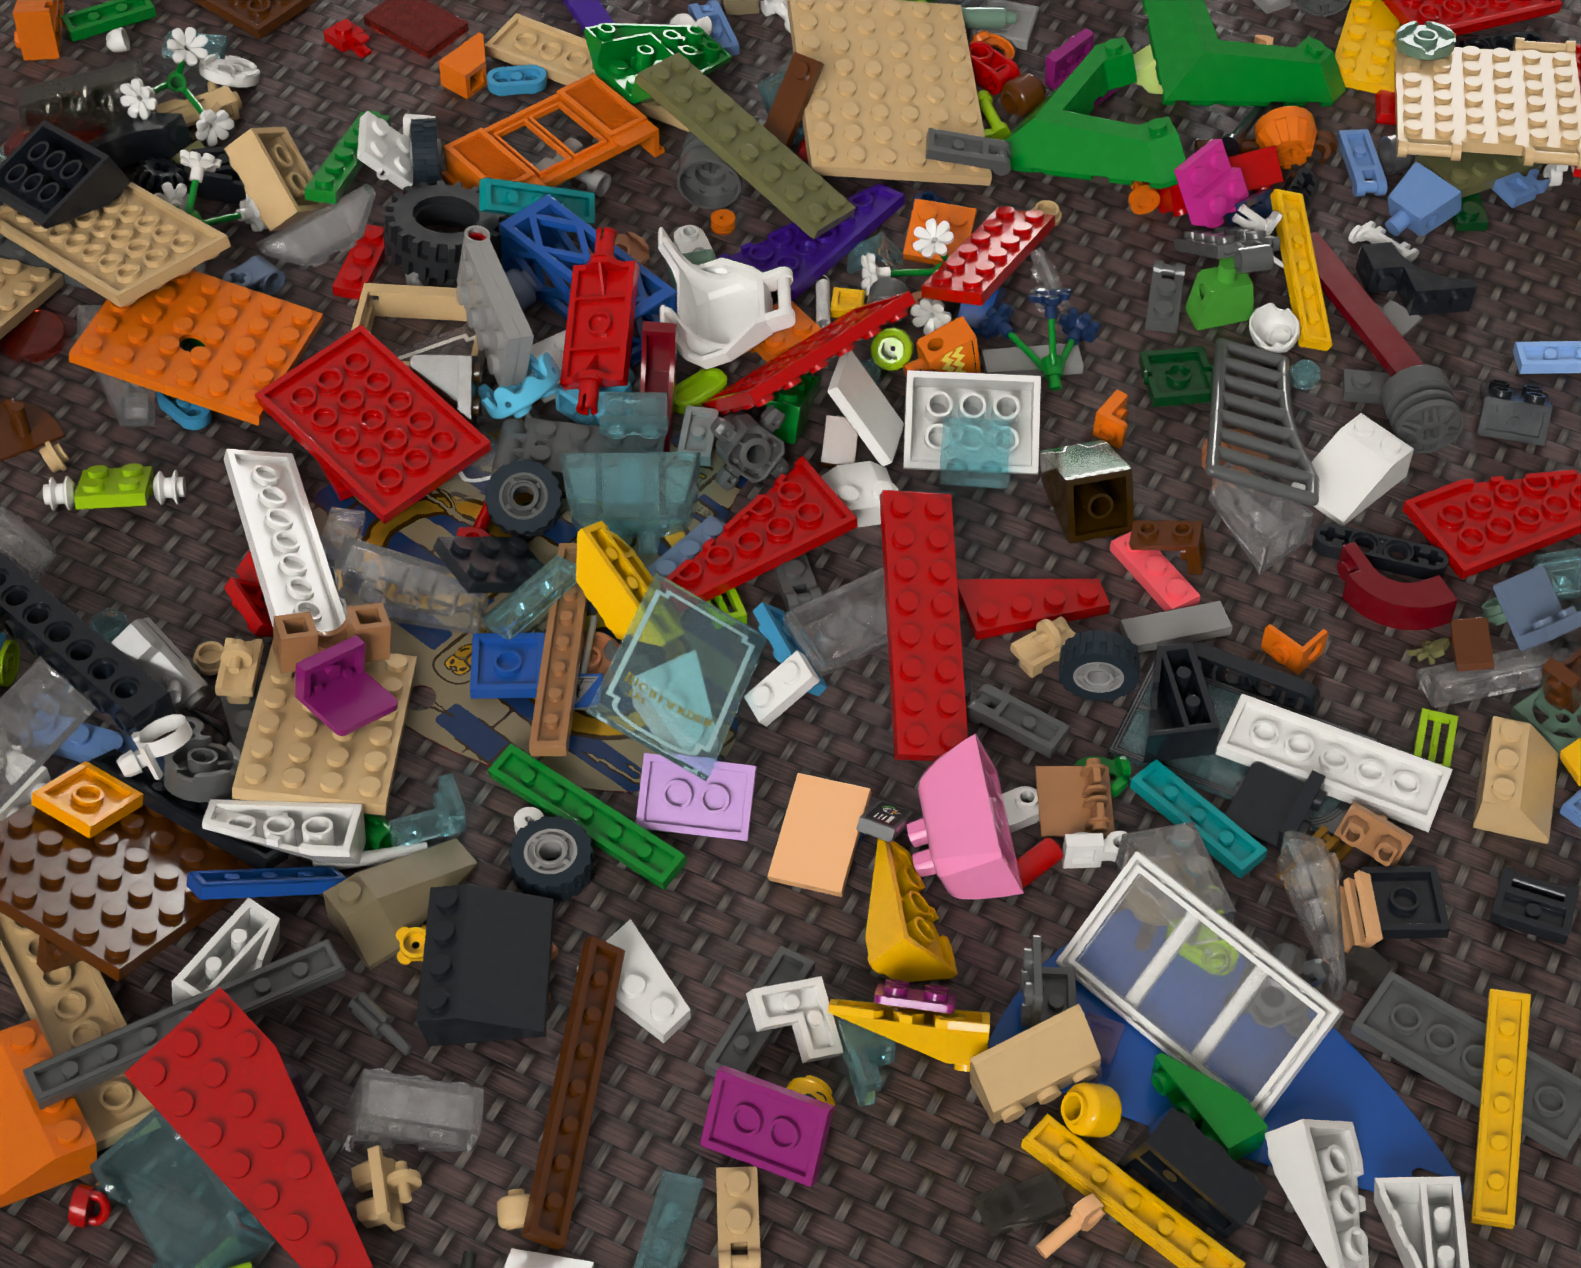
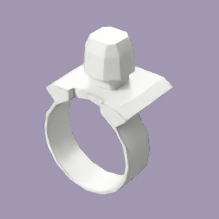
M182 714L164 716L148 724L141 731L133 732L131 736L138 750L134 752L129 750L116 761L125 777H132L143 772L142 768L147 766L154 779L160 780L164 774L155 758L174 752L190 740L192 729L186 717ZM176 730L175 732H173L172 734L168 735L167 737L162 738V739L157 740V741H154L155 739H157L158 737L162 736L163 734H166V733H168V732H170V731Z

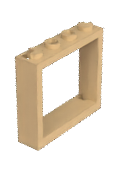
M364 283L351 331L362 325L371 333L375 316L467 321L466 310L463 305L458 303L457 288ZM373 296H378L379 300H373ZM475 335L471 356H478V363H482L483 370L485 353L479 350L477 335ZM402 361L410 368V361Z

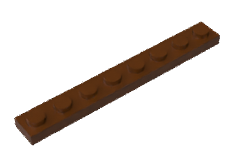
M590 936L583 943L521 1235L524 1238L555 1250L565 1247L625 955L624 949L594 936Z

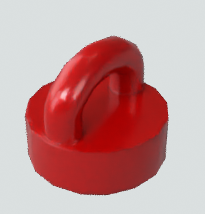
M79 1184L75 1188L70 1202L68 1223H70V1226L86 1228L88 1225H103L111 1214L109 1198L103 1192L97 1191L95 1186ZM95 1201L100 1204L101 1208L98 1216L92 1215Z

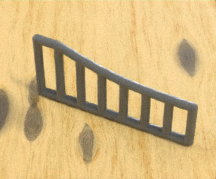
M1218 339L1215 343L1206 474L1215 479L1308 506L1317 505L1319 502L1320 480L1301 441L1293 416L1290 390V359L1283 355L1228 339ZM1228 353L1277 367V371L1230 358ZM1228 370L1241 375L1276 384L1277 389L1249 380H1245L1239 377L1226 374V371ZM1225 388L1277 402L1279 407L1225 392ZM1224 405L1280 421L1282 426L1224 410ZM1223 423L1288 442L1289 447L1222 428ZM1221 442L1297 463L1299 469L1222 447ZM1220 460L1305 485V490L1221 466Z

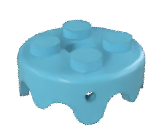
M548 352L540 355L538 359L530 354L527 375L524 381L513 386L501 385L495 391L488 385L483 384L477 388L479 396H481L483 406L492 418L503 419L514 415L515 418H520L533 408L531 404L540 398L549 397L558 390L557 383L561 378V370Z

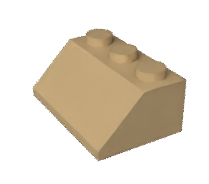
M286 127L250 128L224 148L229 157L231 167L240 176L245 185L246 194L254 201L260 212L261 221L270 231L288 230L331 209L329 203L305 200V187L313 178V175Z
M1493 716L1483 746L1473 828L1548 844L1559 753L1530 723Z
M1077 1004L970 1058V1083L993 1124L1001 1120L1004 1123L1012 1122L1026 1112V1107L1038 1101L1041 1105L1047 1104L1061 1095V1089L1073 1083H1088L1097 1076L1096 1071L1100 1070L1101 1056L1080 1005Z

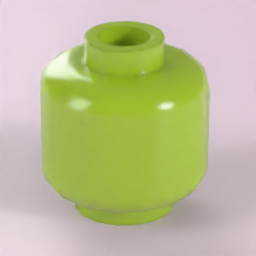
M896 327L887 328L879 332L871 344V356L874 362L880 368L888 371L903 368V365L912 359L914 353V344L910 335Z

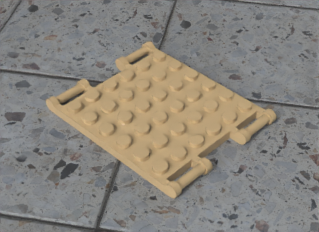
M1397 30L1395 31L1396 157L1406 158L1407 155L1449 157L1450 161H1460L1461 152L1522 156L1523 166H1533V163L1576 166V169H1581V94L1575 52L1576 41L1566 40L1565 43L1525 41V38L1515 37L1513 51L1505 48L1491 50L1479 49L1475 46L1454 47V51L1447 57L1423 60L1407 56L1395 46Z

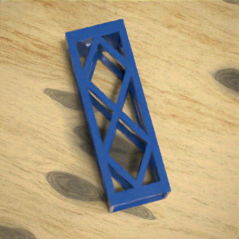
M548 194L499 223L503 270L505 273L510 269H517L520 272L525 270L538 287L539 291L536 292V297L567 320L568 307L560 301L567 302L569 305L571 289H569L564 280L571 284L573 265H583L589 261L591 256L589 248L594 253L596 230ZM566 232L577 233L581 253ZM615 245L614 256L616 259L621 261L635 260ZM637 262L640 266L637 289L638 297L636 299L634 318L639 338L632 337L630 369L641 363L643 321L660 322V319L655 315H660L659 308L661 305L672 308L677 314V291L639 262ZM532 264H533L534 272H533V271L531 270V268L529 267V266H531ZM542 269L556 288L546 287Z

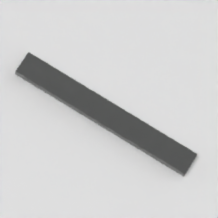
M323 940L23 1070L25 1080L39 1109H44L124 1074L219 987L228 994L249 1018H252L345 977L346 969L330 940Z

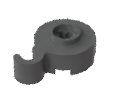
M185 716L192 729V736L182 747L164 755V787L172 795L193 802H209L210 799L221 800L227 798L232 794V786L241 757L239 749L229 741L226 747L221 744L211 743L212 736L204 735L203 723L194 717Z

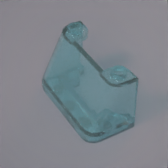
M156 1108L90 1165L92 1172L98 1180L95 1182L96 1189L106 1194L110 1201L115 1199L127 1205L158 1260L150 1268H228L247 1262L266 1251L277 1241Z

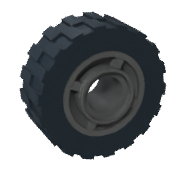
M523 459V461L513 460L507 465L503 464L496 473L492 474L490 477L491 481L486 487L485 502L492 522L500 528L501 532L516 537L532 539L534 536L544 535L545 531L551 530L554 527L555 521L561 515L560 510L563 508V499L559 481L548 467L545 468L542 463L538 461L532 462L530 459ZM521 493H530L534 497L533 501L527 506H520L515 503L516 497Z

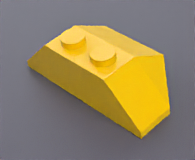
M602 520L586 526L577 532V583L582 588L585 597L594 605L603 618L606 627L612 631L615 637L620 640L629 637L632 640L654 593H659L658 584L635 551L617 534L611 532ZM658 597L636 642L637 644L661 649L683 636L681 629L678 628V619L675 613L661 598Z

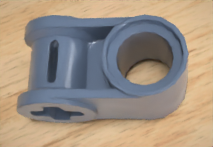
M261 255L251 257L240 266L227 271L223 276L225 281L232 283L233 279L234 284L270 296L281 290L286 278L284 272Z

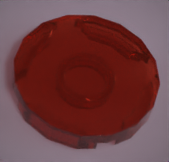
M36 309L0 339V348L7 357L14 361L22 362V359H30L32 363L46 360L62 349L64 345L63 340L66 338L64 324L59 316L52 312Z

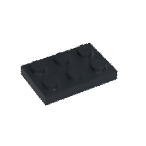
M438 537L433 546L435 552L467 593H550L552 590L554 579L546 570L545 565L530 550L527 542L521 537Z

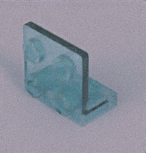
M945 417L942 429L939 485L1008 489L1011 423L1000 420Z

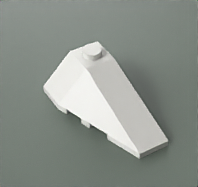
M210 799L202 821L203 829L321 863L360 864L366 843L363 804Z
M1301 1119L1265 1133L1268 1157L1272 1163L1274 1174L1327 1268H1369L1368 1238L1360 1228L1359 1215L1360 1212L1366 1211L1365 1197L1358 1195L1357 1177L1364 1175L1363 1159L1353 1122Z

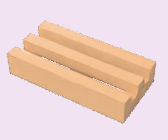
M1361 870L1354 873L1355 879L1346 878L1343 881L1344 887L1336 885L1332 888L1344 952L1355 957L1383 939L1371 876ZM1356 891L1358 892V897H1359V902H1360V907H1361V908H1359V903H1358V898H1357V893H1356ZM1362 922L1364 923V928H1365L1366 937H1365V934H1364V929H1363V924H1362Z

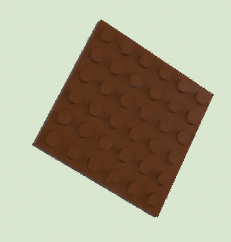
M31 803L0 821V912L118 982L236 899L200 900L186 886L188 873L191 871L255 869L143 804L142 807L90 839L31 805Z

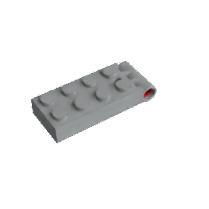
M479 225L469 226L464 231L457 275V300L466 310L469 327L474 328L479 350L484 351L486 355L489 373L491 375L494 374L499 386L517 385L526 378L534 335L492 246L490 232Z

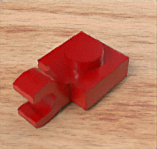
M347 18L323 31L325 41L343 53L351 49L360 58H364L372 53V50L365 45V43L370 41V37L365 33V30Z

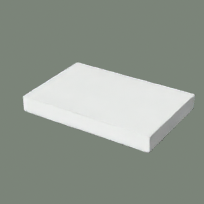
M851 350L839 357L827 392L883 467L893 462L904 423Z

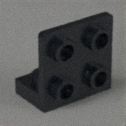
M1491 379L1490 383H1481L1480 391L1483 403L1476 431L1477 435L1545 445L1553 406L1548 394L1543 392V388L1534 385H1523L1522 389L1509 387V382Z

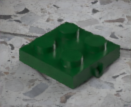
M1203 346L1140 352L1138 362L1142 371V378H1144V385L1147 387L1153 407L1211 402L1214 365L1209 364Z

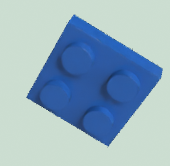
M473 633L470 678L471 699L536 698L545 633Z

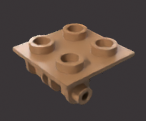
M1089 758L1086 760V766H1035L1041 838L1065 837V834H1075L1078 832L1103 833V837H1107L1111 832L1115 831L1109 767L1101 764V759Z

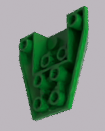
M600 23L596 26L585 27L584 30L595 74L632 105L655 101L654 98L635 83L638 73L678 52L704 75L729 63L732 58L719 43L713 40L698 25Z

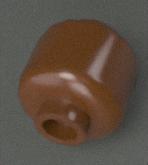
M1023 73L1003 85L1000 96L1001 104L1009 114L1024 117L1045 100L1046 88L1044 83L1030 73Z

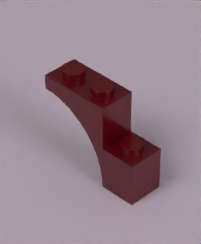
M643 321L640 391L635 429L642 432L666 434L665 452H670L674 427L673 400L678 373L677 323Z

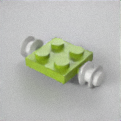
M138 463L127 464L122 468H108L104 465L89 467L87 470H83L78 486H75V483L69 476L65 477L63 483H56L55 479L50 477L49 484L43 485L45 505H50L52 511H56L58 504H65L68 510H72L74 505L76 509L146 506L149 495H154L160 505H164L166 498H173L175 503L179 504L180 497H186L185 478L179 477L177 470H174L172 477L165 478L161 471H158L154 477L152 466H142Z

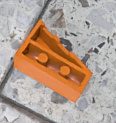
M64 0L16 1L12 12L17 30L14 31V41L16 49H21L24 61L60 59L63 29L61 16L64 15Z

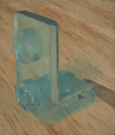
M452 773L438 777V792L433 793L435 809L390 820V842L392 847L416 844L441 836L448 837L457 832L465 831V806Z

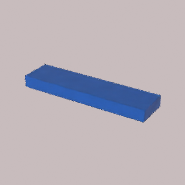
M334 866L191 871L187 875L186 886L200 900L323 894V892L347 878Z

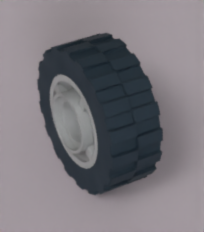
M436 118L411 119L409 151L415 188H419L420 182H426L429 186L437 185V181H441L440 167H442L441 139L438 138Z
M1089 630L1085 633H1077L1074 637H1069L1065 644L1061 646L1059 681L1064 685V689L1072 692L1077 697L1080 696L1087 700L1105 701L1109 699L1115 700L1121 696L1124 697L1136 688V683L1139 681L1140 652H1138L1136 644H1133L1129 638L1123 637L1116 632Z
M562 816L541 817L539 820L528 822V825L524 828L521 827L517 831L516 837L511 840V850L509 849L508 855L512 878H514L516 887L520 888L523 894L554 899L555 903L561 900L564 902L570 900V897L574 895H579L582 889L591 882L590 877L594 874L595 870L592 841L590 836L586 835V830L581 825L578 826L574 820L563 819ZM549 858H558L554 861H546Z

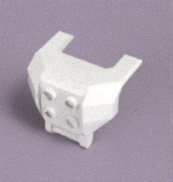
M663 227L659 228L658 249L671 267L677 284V314L672 308L661 305L659 308L660 322L677 323V350L682 358L705 369H709L737 359L770 337L774 332L790 328L796 323L795 311L791 305L790 285L793 283V271L790 268L778 267L762 273L753 266L726 258H719L701 265H695L681 254ZM778 290L779 309L773 311L771 292Z

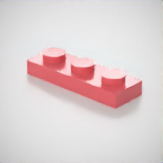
M1131 532L1111 540L1110 551L1164 611L1199 605L1201 595L1160 550H1131L1129 545Z

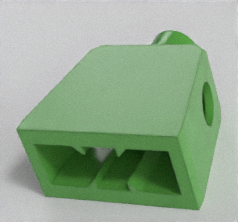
M1233 257L1222 258L1219 260L1218 267L1203 269L1198 272L1185 306V311L1196 330L1199 331L1247 321L1253 314L1252 280L1247 273H1237Z

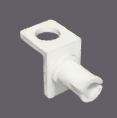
M1242 204L1237 211L1245 215L1247 220L1235 213L1232 221L1244 229H1254V231L1265 230L1266 235L1270 236L1283 215L1273 211L1268 218L1264 219L1249 209L1247 205ZM1274 256V263L1284 269L1283 262Z

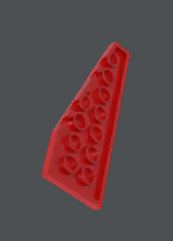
M1576 469L1525 474L1523 479L1505 480L1503 476L1490 477L1489 482L1474 483L1473 479H1462L1406 500L1402 510L1432 546L1446 552L1449 557L1448 565L1462 580L1580 534L1581 473L1577 474Z

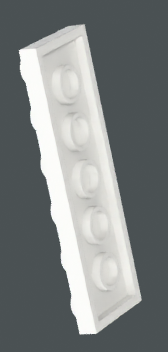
M1241 694L1216 751V755L1249 767L1256 762H1260L1303 783L1307 781L1311 771L1314 770L1326 776L1323 790L1328 792V796L1349 804L1355 801L1379 815L1382 813L1390 819L1428 833L1453 770L1245 694Z

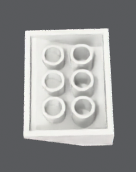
M907 370L903 469L1038 475L1041 376Z

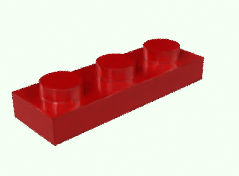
M363 223L332 285L334 296L360 300L364 283H373L386 256L384 227Z

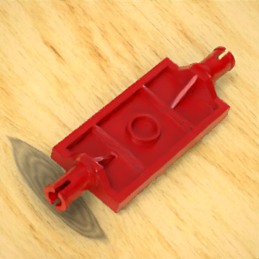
M601 227L596 229L594 253L591 254L586 264L573 265L560 385L564 390L579 389L576 411L589 416V408L591 409V415L598 413L599 389L601 387L628 386L640 266L636 260L621 261L616 259L614 248L617 232L610 227H604V235L602 234L603 229Z

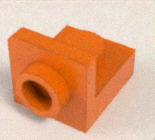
M1117 389L1096 412L1092 435L1100 440L1104 439L1108 444L1120 449L1125 442L1128 427L1125 421L1129 411L1126 409L1128 395Z

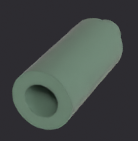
M961 7L965 29H1005L1006 24H1016V12H1006L1005 7Z

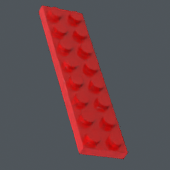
M882 490L879 498L894 760L936 761L940 756L968 738L951 494Z

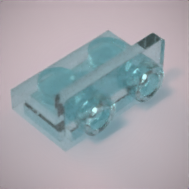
M599 392V435H606L612 439H621L627 435H640L645 439H656L661 435H667V393Z

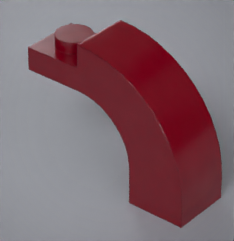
M1356 542L1343 545L1340 559L1337 563L1339 576L1343 581H1346L1342 597L1358 613L1378 624L1401 630H1425L1451 623L1458 599L1440 575L1413 583L1394 581L1380 574L1372 566Z

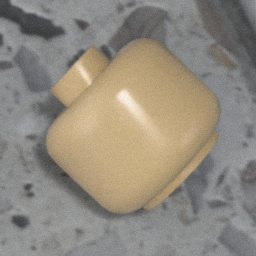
M524 1189L509 1190L508 1196H504L497 1201L498 1224L501 1228L506 1229V1231L520 1229L524 1226L530 1194H525Z

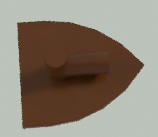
M4 398L0 404L1 461L43 446L48 440L54 442L65 437L56 420L40 407L13 398Z

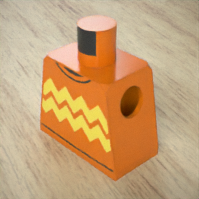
M963 316L958 317L918 339L916 342L918 359L903 365L905 376H907V370L981 373L977 337Z

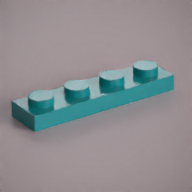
M485 177L479 180V211L512 216L549 194L588 225L595 224V193Z
M1157 759L1131 778L1129 788L1238 878L1241 879L1266 858L1267 849Z

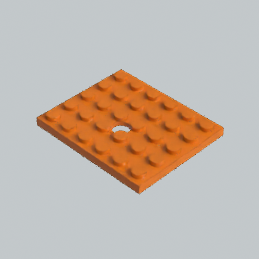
M191 270L187 274L179 275L166 282L162 288L152 290L139 297L131 305L119 307L107 299L69 351V362L259 426L267 412L259 405V401L255 398V393L296 367L321 327L323 313ZM193 338L201 341L205 346L195 347L189 352L180 347V342L184 339Z

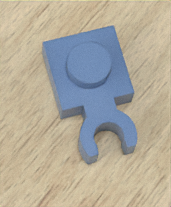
M1532 169L1525 177L1521 173L1516 172L1496 180L1492 190L1511 208L1535 200L1537 194L1544 193L1547 190L1550 180H1537L1540 171Z

